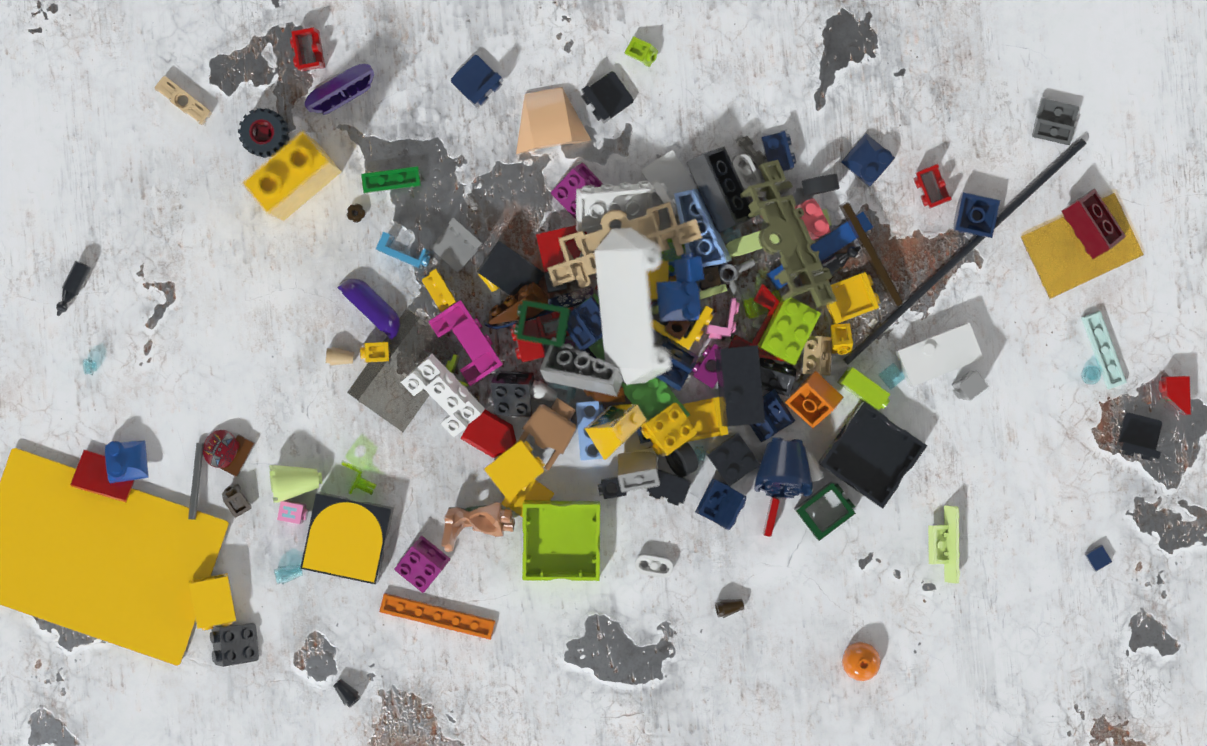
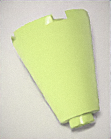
M269 465L271 490L274 496L273 503H279L319 488V484H322L321 472L318 473L317 469Z

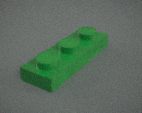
M418 166L361 174L364 194L421 186Z

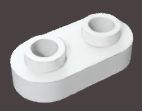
M746 154L736 156L733 160V166L743 188L746 190L749 186H752L747 183L749 178L754 180L753 185L760 184L761 178L751 158ZM740 161L745 162L746 166L744 168L739 167Z
M643 554L637 557L635 568L641 574L664 578L671 575L673 564L667 558ZM644 560L647 561L648 566L642 567L641 562ZM666 564L667 569L662 571L660 565Z

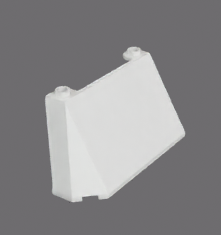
M632 227L612 229L594 250L605 362L619 368L623 382L627 385L646 383L671 368L669 353L663 348L653 347L646 270H653L659 266L661 260L660 248L633 230Z

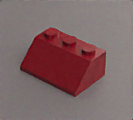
M1096 189L1091 190L1061 211L1064 219L1070 224L1075 236L1080 239L1086 253L1092 259L1111 250L1126 237Z

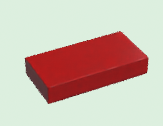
M771 497L763 530L764 536H772L780 502L778 498Z

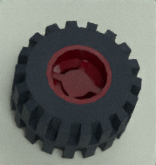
M257 108L255 111L251 110L249 111L250 114L243 116V122L240 121L239 123L241 125V128L238 129L240 134L239 140L249 153L263 158L273 157L289 141L288 133H290V130L287 127L288 124L280 114L270 109Z

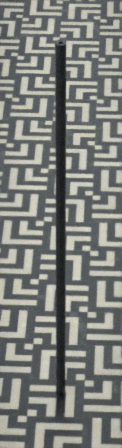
M1081 138L997 216L995 228L1087 144L1085 140ZM975 236L852 350L843 361L849 365L986 237Z

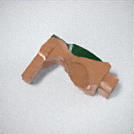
M499 502L491 505L471 506L465 509L449 507L444 517L445 527L441 546L445 547V552L453 551L456 537L465 527H473V531L495 537H502L504 531L513 532L515 519L512 518V510L502 509V505Z

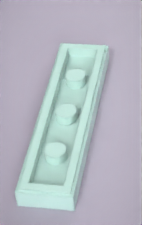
M1101 311L1081 317L1107 389L1127 383Z

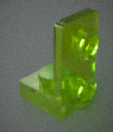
M779 291L771 292L780 302L781 296ZM754 297L742 301L747 319L766 314L769 309L753 301Z

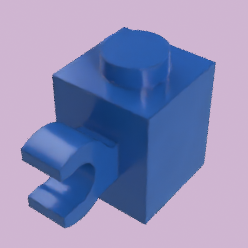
M693 253L682 254V258L668 263L669 266L672 265L674 267V272L669 273V275L676 276V280L680 283L704 279L701 256L693 257Z

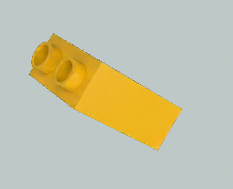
M301 132L244 180L242 184L268 214L284 221L342 171L314 139L305 132Z

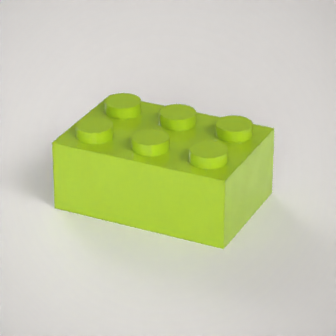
M781 298L758 343V348L789 364L795 365L821 313L794 298L787 300Z

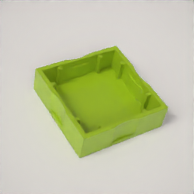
M523 501L522 580L550 581L554 579H567L571 581H600V501Z

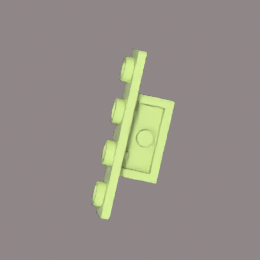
M947 505L944 506V525H928L929 564H944V581L956 584L959 583L960 576L959 507Z

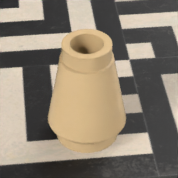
M335 347L327 348L326 363L330 364V366L353 364L354 352Z

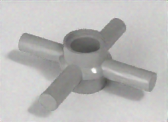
M750 259L737 266L727 263L719 264L720 282L730 286L737 302L744 299L736 280L738 273L755 266L754 260ZM724 270H731L733 277L731 279L724 278Z

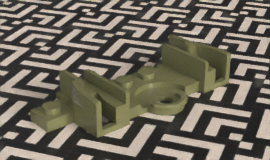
M778 160L761 164L759 168L765 182L749 186L740 196L741 198L752 196L754 201L748 205L751 210L749 217L762 215L764 222L769 226L766 229L763 228L759 233L761 247L771 255L777 252L781 255L780 261L784 270L774 278L775 280L779 279L781 285L788 283L791 290L782 296L783 300L793 298L810 290L817 308L834 303L837 300L828 281L832 278V275L828 268H823L818 257L819 251L814 252L810 248L815 241L810 238L804 221L800 219L804 215V211L802 208L795 209L796 202L793 195L785 197L780 195L793 187L792 183L786 181ZM758 197H764L767 201H760ZM771 234L778 236V244L772 243L770 240ZM800 276L802 281L801 287L795 288L793 280Z

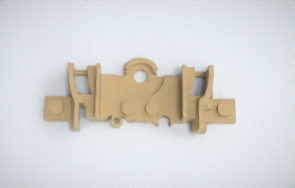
M670 202L647 209V215L628 220L627 214L621 210L608 211L601 219L602 230L585 235L584 231H580L559 238L566 262L548 268L553 286L555 287L576 279L582 288L591 284L589 275L596 274L594 250L612 230L610 223L614 219L621 222V228L632 227L633 230L659 246L660 252L670 249L667 240L672 239L678 257L684 253L682 244L702 238L697 221L695 219L677 225ZM667 207L670 215V228L660 231V219L657 210ZM574 238L584 256L574 259L565 241Z

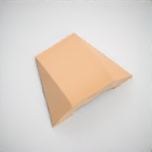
M562 87L524 95L516 154L570 143L591 141Z

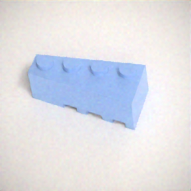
M698 189L674 193L680 224L696 219L702 236L701 239L685 244L686 254L693 253V257L701 256L702 267L731 261V256L720 233H718L717 228L713 224L712 217Z

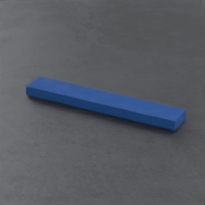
M864 212L857 215L865 233L873 228ZM846 222L812 244L810 248L814 252L819 251L818 257L821 262L855 240L856 237L850 225ZM782 265L766 274L776 290L788 284L781 285L779 279L775 280L774 278L784 270Z

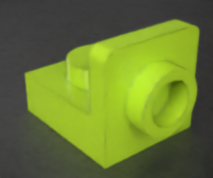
M633 36L624 53L650 67L657 58L658 50L652 44Z

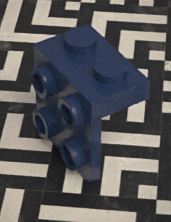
M474 55L451 78V83L476 108L479 105L485 104L489 99L488 96L493 91L499 90L503 85L502 77L497 72L495 73L478 55Z
M712 478L695 512L726 530H730L735 525L741 509L745 506L747 497Z

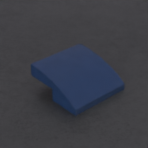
M593 296L573 309L569 316L567 332L581 352L603 337L600 305Z
M666 337L659 348H663L669 353L671 368L656 376V378L680 391L699 356Z
M775 389L763 396L765 423L750 424V427L761 443L795 422L794 417Z

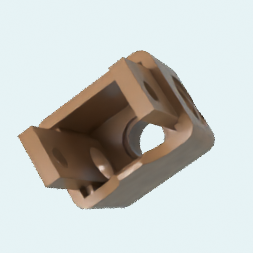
M556 398L551 408L545 404L539 405L523 426L524 432L518 439V441L522 440L524 442L528 435L531 434L535 439V445L542 449L552 448L555 450L544 467L548 471L559 454L563 455L577 429L576 424L570 421L576 409L559 398Z

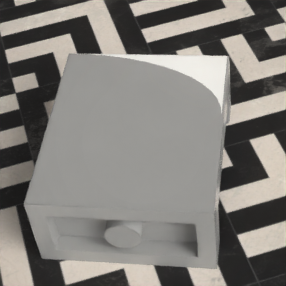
M653 448L618 454V479L622 492L660 486L658 476L660 462Z

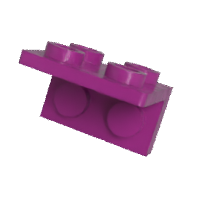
M582 162L566 175L551 191V194L576 219V189H582L583 186L587 185L594 186V188L601 187L603 183Z
M421 535L394 570L424 593L451 558Z

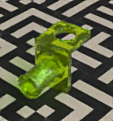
M342 460L341 465L357 472L348 493L352 494L353 490L358 488L372 495L373 489L375 490L377 484L362 478L361 474L363 471L361 468Z

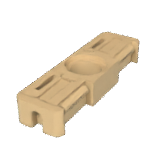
M163 76L155 86L157 92L159 91L176 107L189 114L196 121H199L200 125H204L205 119L211 116L212 112L166 76ZM187 96L188 103L185 106H180L178 103L179 97Z

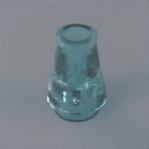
M301 565L278 566L277 569H274L277 584L282 583L283 585L303 576L302 569H300Z

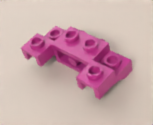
M461 300L428 321L438 338L452 330L472 362L460 369V372L469 386H472L503 365L490 346L493 342L487 334L485 336L480 330L483 328L477 318L473 320Z

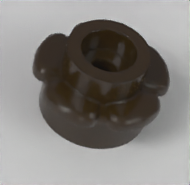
M352 204L347 208V218L358 223L365 217L366 213L362 205Z

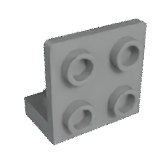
M453 217L449 222L450 225L430 248L456 272H459L479 251L483 244Z

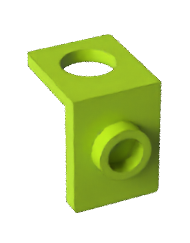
M453 354L452 360H448L446 364L448 371L453 374L460 358L459 355ZM458 380L462 385L469 387L468 383Z

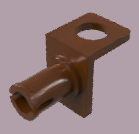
M669 321L664 331L674 338L681 340L691 323L688 321Z

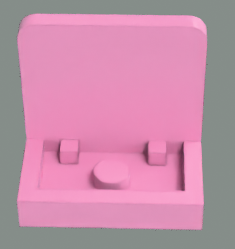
M736 298L730 299L726 328L713 325L706 326L705 334H709V338L720 340L722 337L728 338L731 334L735 333L736 322H733V317L738 314L739 303L736 302Z

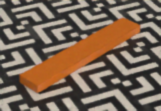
M387 593L383 594L379 611L380 613L491 640L496 621Z

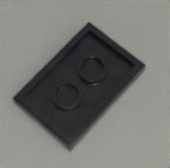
M499 240L477 270V273L509 295L516 294L523 286L529 285L532 282H535L537 285L544 275V272Z

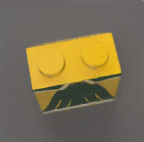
M637 404L609 406L585 430L603 459L606 460L646 421V418Z

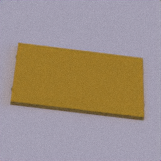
M1115 193L1102 198L1126 237L1111 250L1094 259L1086 253L1082 242L1075 236L1074 230L1064 217L1020 237L1049 299L1144 255Z

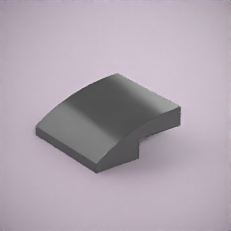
M1041 98L1032 137L1070 146L1080 107Z

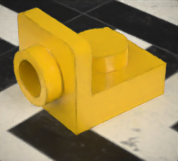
M850 323L831 325L832 354L845 355L850 353L853 346Z
M388 342L364 343L363 347H360V358L364 359V363L389 361Z

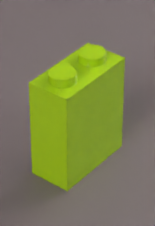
M848 367L837 382L876 410L884 409L890 402L888 398L891 395L853 367Z

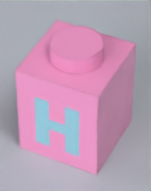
M288 500L280 502L277 520L301 524L303 520L307 519L308 509H306V504Z

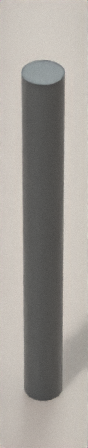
M196 443L188 519L196 520L204 443Z

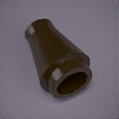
M728 599L715 602L716 614L718 617L726 618L744 610L743 600Z

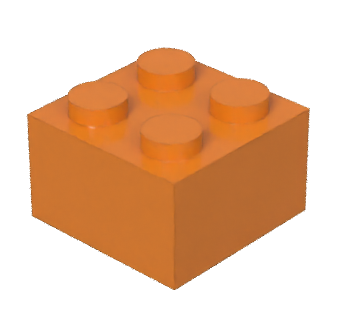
M815 371L793 391L785 403L813 429L838 406L844 397Z

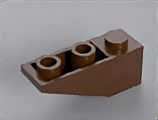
M535 282L525 285L516 294L508 296L503 303L491 308L489 323L497 324L520 320L517 311L519 304H522L523 300L548 304V296ZM528 306L526 318H532L545 309Z

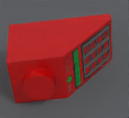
M1190 376L1161 377L1159 391L1162 392V397L1180 414L1191 415Z

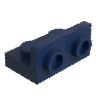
M785 130L779 133L761 137L767 162L778 160L783 172L792 170L794 164H796L794 152H790L789 146L792 145L790 135L786 134Z

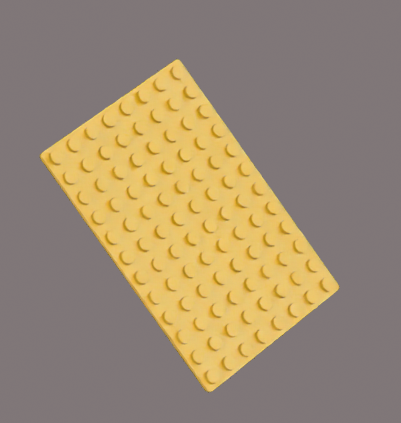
M18 448L11 449L0 481V605L176 666L180 665L196 621L189 580L212 575L229 522L198 510L196 520L188 519L189 507L132 488L126 503L71 487L70 483L76 468Z

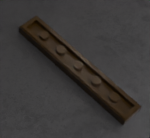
M842 203L839 207L892 305L900 306L903 304V301L850 203Z

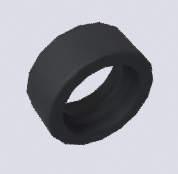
M837 174L801 181L804 196L840 189Z
M685 442L672 453L665 456L669 467L679 477L683 478L698 469L697 455L688 442Z

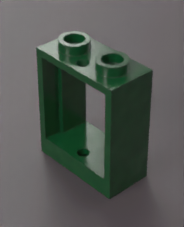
M523 300V303L518 306L517 315L520 316L519 324H515L514 335H517L516 339L564 347L571 309ZM528 306L561 312L556 341L523 335Z
M829 482L794 509L818 541L856 514L853 510L855 505L849 498L846 500L843 497L842 493L844 491L838 483L834 485L833 482ZM832 490L848 512L821 531L805 509Z

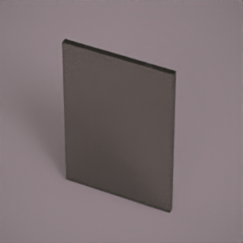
M408 309L399 318L400 329L397 335L392 340L387 336L383 341L388 342L389 361L368 362L347 392L358 400L359 403L364 404L402 432L406 430L430 396L425 389H422L413 396L401 383L403 378L431 354L446 367L448 360H452L453 354L458 355L463 349L445 335L438 338L427 322Z

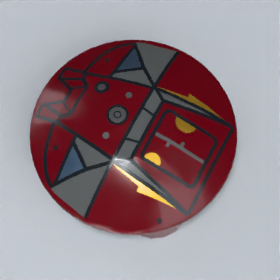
M226 430L212 432L206 438L203 446V455L206 462L215 468H227L236 456L237 450L240 447L239 442Z

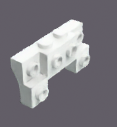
M433 354L429 355L401 381L413 396L422 389H425L449 414L443 419L441 425L453 437L464 430L485 409L471 395L468 389L455 378L454 374L449 372Z

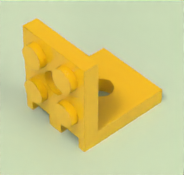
M705 306L687 337H682L681 340L664 331L666 326L654 319L651 321L652 329L689 350L693 342H698L704 332L701 329L704 324L708 325L714 315L711 312L713 309Z

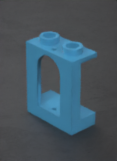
M386 232L382 233L376 250L420 269L428 266L431 258L428 250L423 248L420 258L417 260L391 249L394 236Z

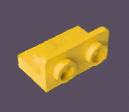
M434 269L429 272L430 275L422 279V282L438 309L443 312L457 303L439 271Z

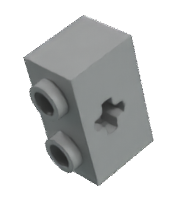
M969 371L952 384L954 387L952 391L958 399L962 398L963 400L971 401L989 386L978 371Z

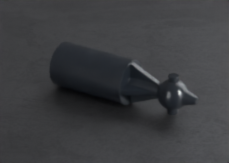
M851 246L847 249V253L831 255L821 262L823 268H828L831 275H834L843 269L849 258H854L858 255L861 246Z
M75 260L62 286V301L56 305L57 316L66 312L68 309L67 303L79 294L91 267Z

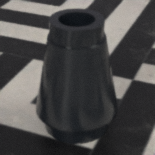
M342 679L333 685L343 704L349 708L361 698L358 695L359 692Z

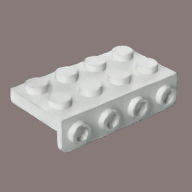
M640 181L638 184L632 185L631 183H620V186L603 184L601 187L595 188L594 186L587 185L583 186L582 189H576V230L578 232L602 230L601 219L611 210L625 212L628 220L647 215L646 210L652 208V192H655V187L650 182ZM617 219L612 220L610 228H621V222Z

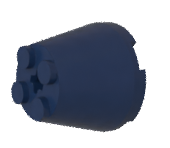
M780 437L772 438V442L766 445L755 479L754 490L756 492L762 490L765 491L766 496L777 498H794V496L799 494L807 497L813 493V483L806 448L802 440L784 441Z

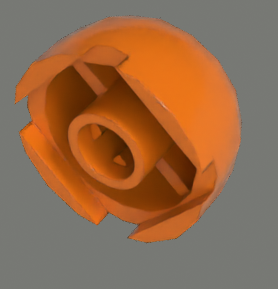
M857 642L845 649L842 666L848 676L854 680H870L877 675L880 669V656L872 645Z

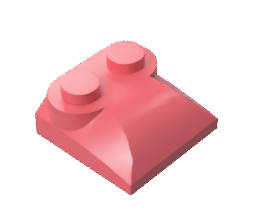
M814 198L795 207V209H803L804 215L800 219L804 221L812 240H816L831 232L829 224Z

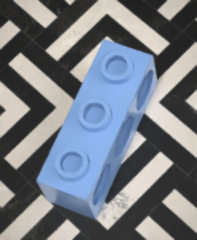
M599 401L576 403L581 460L603 459L599 452L595 455L588 452V446L594 443L585 430L603 412V404L599 405ZM587 406L595 408L596 413L594 416L589 417L585 414L584 410Z

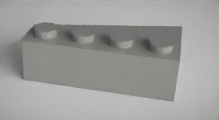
M567 343L564 344V347L549 345L540 368L543 378L547 382L613 396L618 395L623 381L619 368L598 358L595 359L584 351L580 352Z

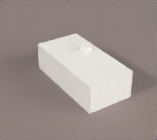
M964 323L895 351L908 387H913L984 359L970 323Z

